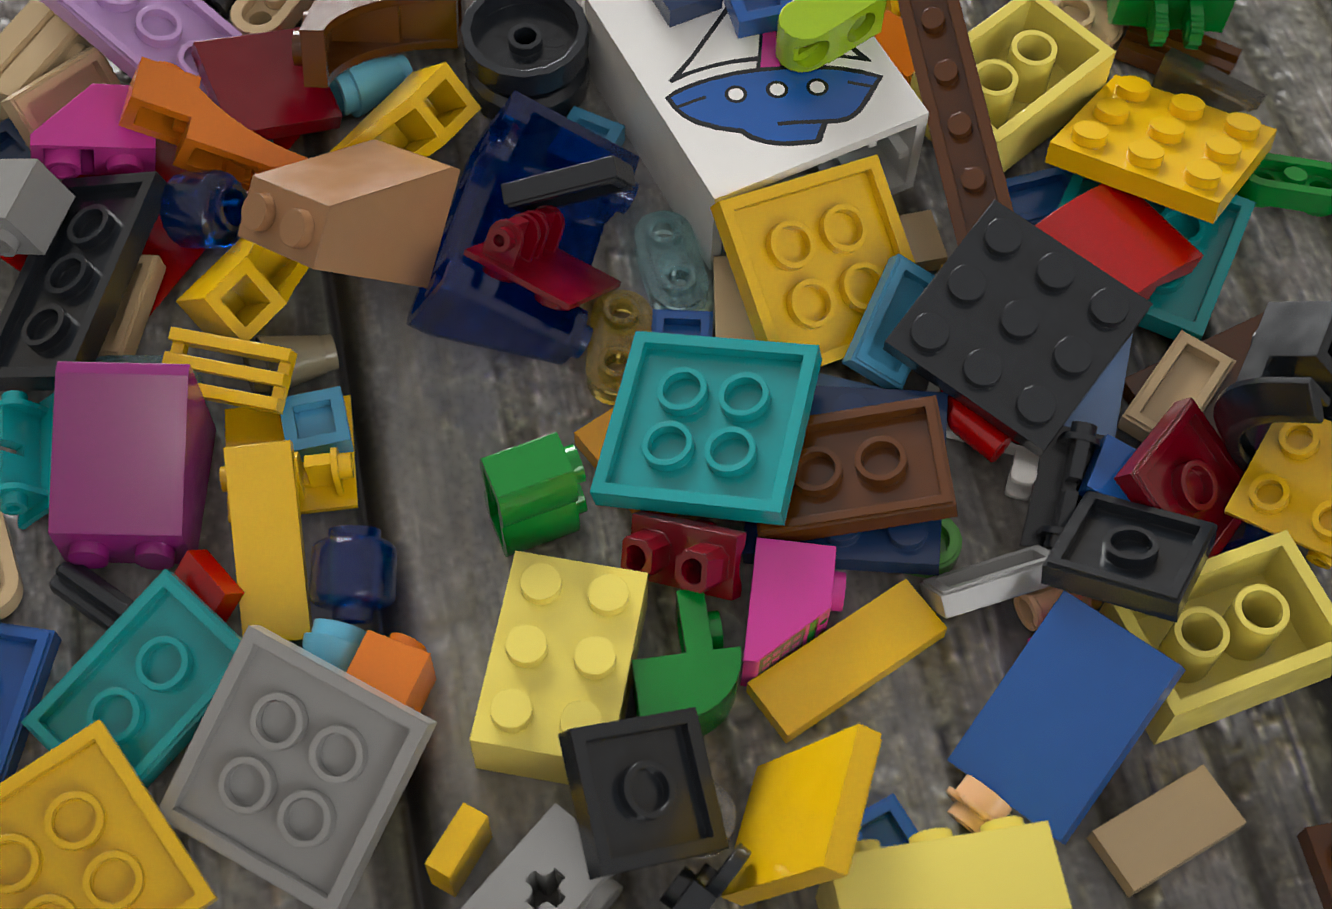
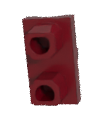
M640 510L632 513L631 534L622 540L621 568L648 573V581L733 601L741 597L742 583L739 566L746 542V532L720 527L714 522L707 520L692 521Z

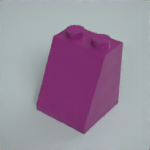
M57 362L54 389L48 534L66 562L84 565L89 569L104 568L108 563H136L143 568L164 570L172 568L174 564H179L187 550H198L216 427L190 364Z

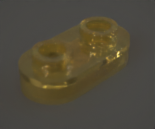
M614 290L605 293L595 302L591 312L586 358V383L593 397L602 403L613 406L615 405L625 368L614 371L607 366L612 363L624 364L626 366L635 332H652V310L649 303L643 296L630 290ZM617 313L630 314L627 318H617L613 315Z

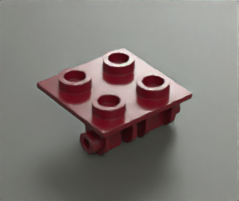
M543 205L535 210L516 214L510 219L496 221L490 227L485 242L466 248L463 253L466 257L483 265L482 270L486 275L498 281L515 282L534 292V298L537 302L554 310L569 311L620 287L621 284L620 280L558 248L565 228V219L561 211L552 205Z

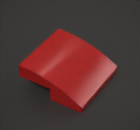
M1101 184L1079 195L1035 225L1147 300L1158 286L1192 273L1204 256L1143 198L1105 184Z

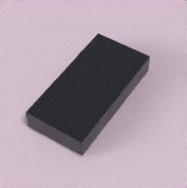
M614 155L501 184L504 205L520 213L535 210L543 205L562 208L633 190V187H636L633 166Z

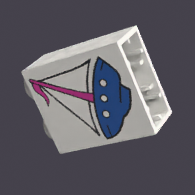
M585 0V17L589 33L587 55L590 66V78L618 123L625 125L627 138L709 270L713 269V256H727L710 209L718 201L878 154L892 195L913 187L929 111L874 36L829 64L826 63L810 72H795L781 65L776 58L777 31L738 39L724 1L722 9L669 28L652 0Z

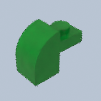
M678 590L676 592L675 621L681 654L632 660V691L636 717L696 707L702 735L705 736L724 721L733 707L737 695L741 668V646L724 648L719 611H707L704 593Z

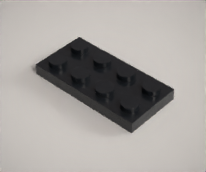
M157 171L65 178L62 180V184L75 198L45 255L27 256L0 315V391H54L55 371L58 361L96 362L170 188V185Z

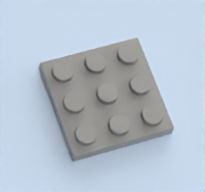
M248 625L159 808L170 825L312 908L346 909L438 722L261 625Z

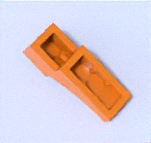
M143 56L141 57L129 85L118 126L177 145L172 166L249 191L253 175L308 159L266 140L229 116L199 88L201 77L185 72L173 63L154 61Z

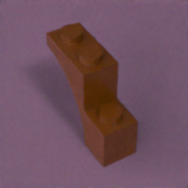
M314 0L310 10H304L300 30H294L292 35L293 63L295 66H303L304 87L328 88L331 82L344 71L374 58L415 50L458 48L462 37V0Z

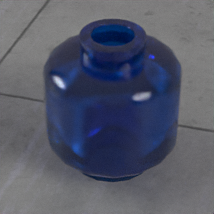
M216 169L182 172L172 176L164 186L161 196V210L159 212L162 226L169 238L180 247L189 249L225 248L236 243L241 238L237 235L242 220V206L248 194L240 182L229 172Z
M362 525L335 526L328 529V537L315 542L311 550L310 600L315 606L332 611V620L351 625L369 624L373 622V611L384 610L394 603L397 583V550L393 543L381 538V530L379 528Z

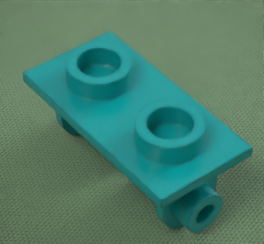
M19 390L6 391L1 395L0 446L15 450L16 454L4 450L0 451V511L8 515H18V528L22 530L49 513L54 392L40 403L29 401L28 395Z

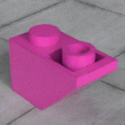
M92 83L30 134L31 159H38L57 179L75 178L79 175L155 171L156 139L118 126L129 85Z

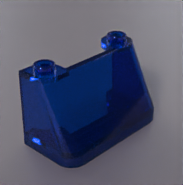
M514 91L481 134L466 161L453 195L430 283L427 288L418 287L406 324L432 337L558 365L564 364L571 357L575 359L580 358L587 348L593 333V326L587 324V310L579 306L569 311L548 308L537 302L534 298V292L515 282L498 281L486 275L482 270L483 265L466 257L463 253L466 248L485 242L488 231L493 223L502 219H510L512 216L520 213L504 205L501 184L612 155L633 166L635 175L640 157L525 95ZM635 181L636 187H633V190L558 208L565 219V228L558 248L592 266L605 224L616 212L625 214L637 195L639 183Z

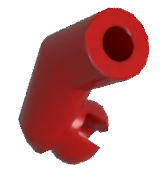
M948 395L947 423L951 431L989 462L996 461L1007 449L1011 442V437Z

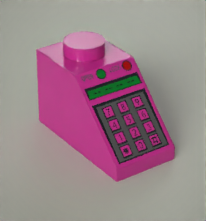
M757 537L740 686H747L749 681L825 632L830 611L842 612L846 589V572L834 571L836 546Z

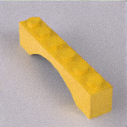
M447 62L413 71L330 152L374 139L429 157L443 147L481 107ZM240 238L175 302L204 333L250 341L287 304L295 287L309 267Z

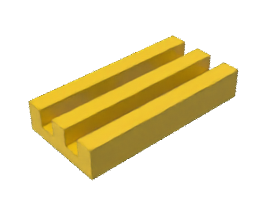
M171 326L168 339L172 341L170 352L164 351L162 364H190L192 370L196 372L273 386L271 396L198 383L204 400L283 415L298 355L291 348ZM189 347L278 363L279 366L276 372L190 356L187 353Z

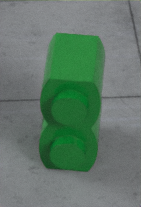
M554 432L480 458L479 464L485 487L484 497L487 511L505 557L514 555L515 551L522 552L580 530L579 514L588 511L586 499L580 483L586 481V474L574 444L563 447L558 433Z

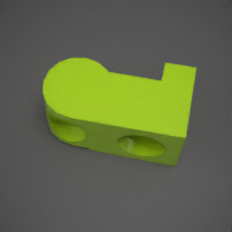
M794 0L787 3L781 9L778 18L775 47L776 58L781 65L795 72H810L826 63L829 64L881 32L887 0Z

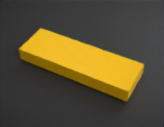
M291 440L224 447L236 578L238 586L244 591V595L239 601L242 636L248 625H261L288 641L303 640V634L311 632L313 624L293 442Z
M905 578L749 681L746 692L787 744L944 638L947 627Z

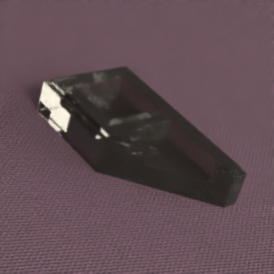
M1173 47L1165 54L1151 84L1154 88L1175 95H1194L1202 99L1207 106L1228 113L1257 110L1267 96L1266 93Z

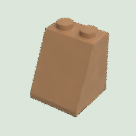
M373 139L255 174L252 177L248 196L242 206V220L237 236L315 270L428 288L461 169Z

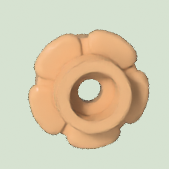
M968 774L956 789L949 786L946 790L947 795L954 802L947 813L971 833L981 832V825L997 818L1007 817L1012 811V808L1000 796Z

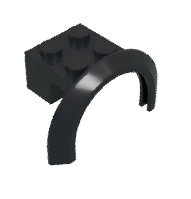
M1332 301L1268 302L1258 329L1252 336L1250 349L1236 383L1229 385L1218 396L1213 409L1215 425L1230 456L1244 472H1246L1272 423L1322 424L1323 419L1332 422Z

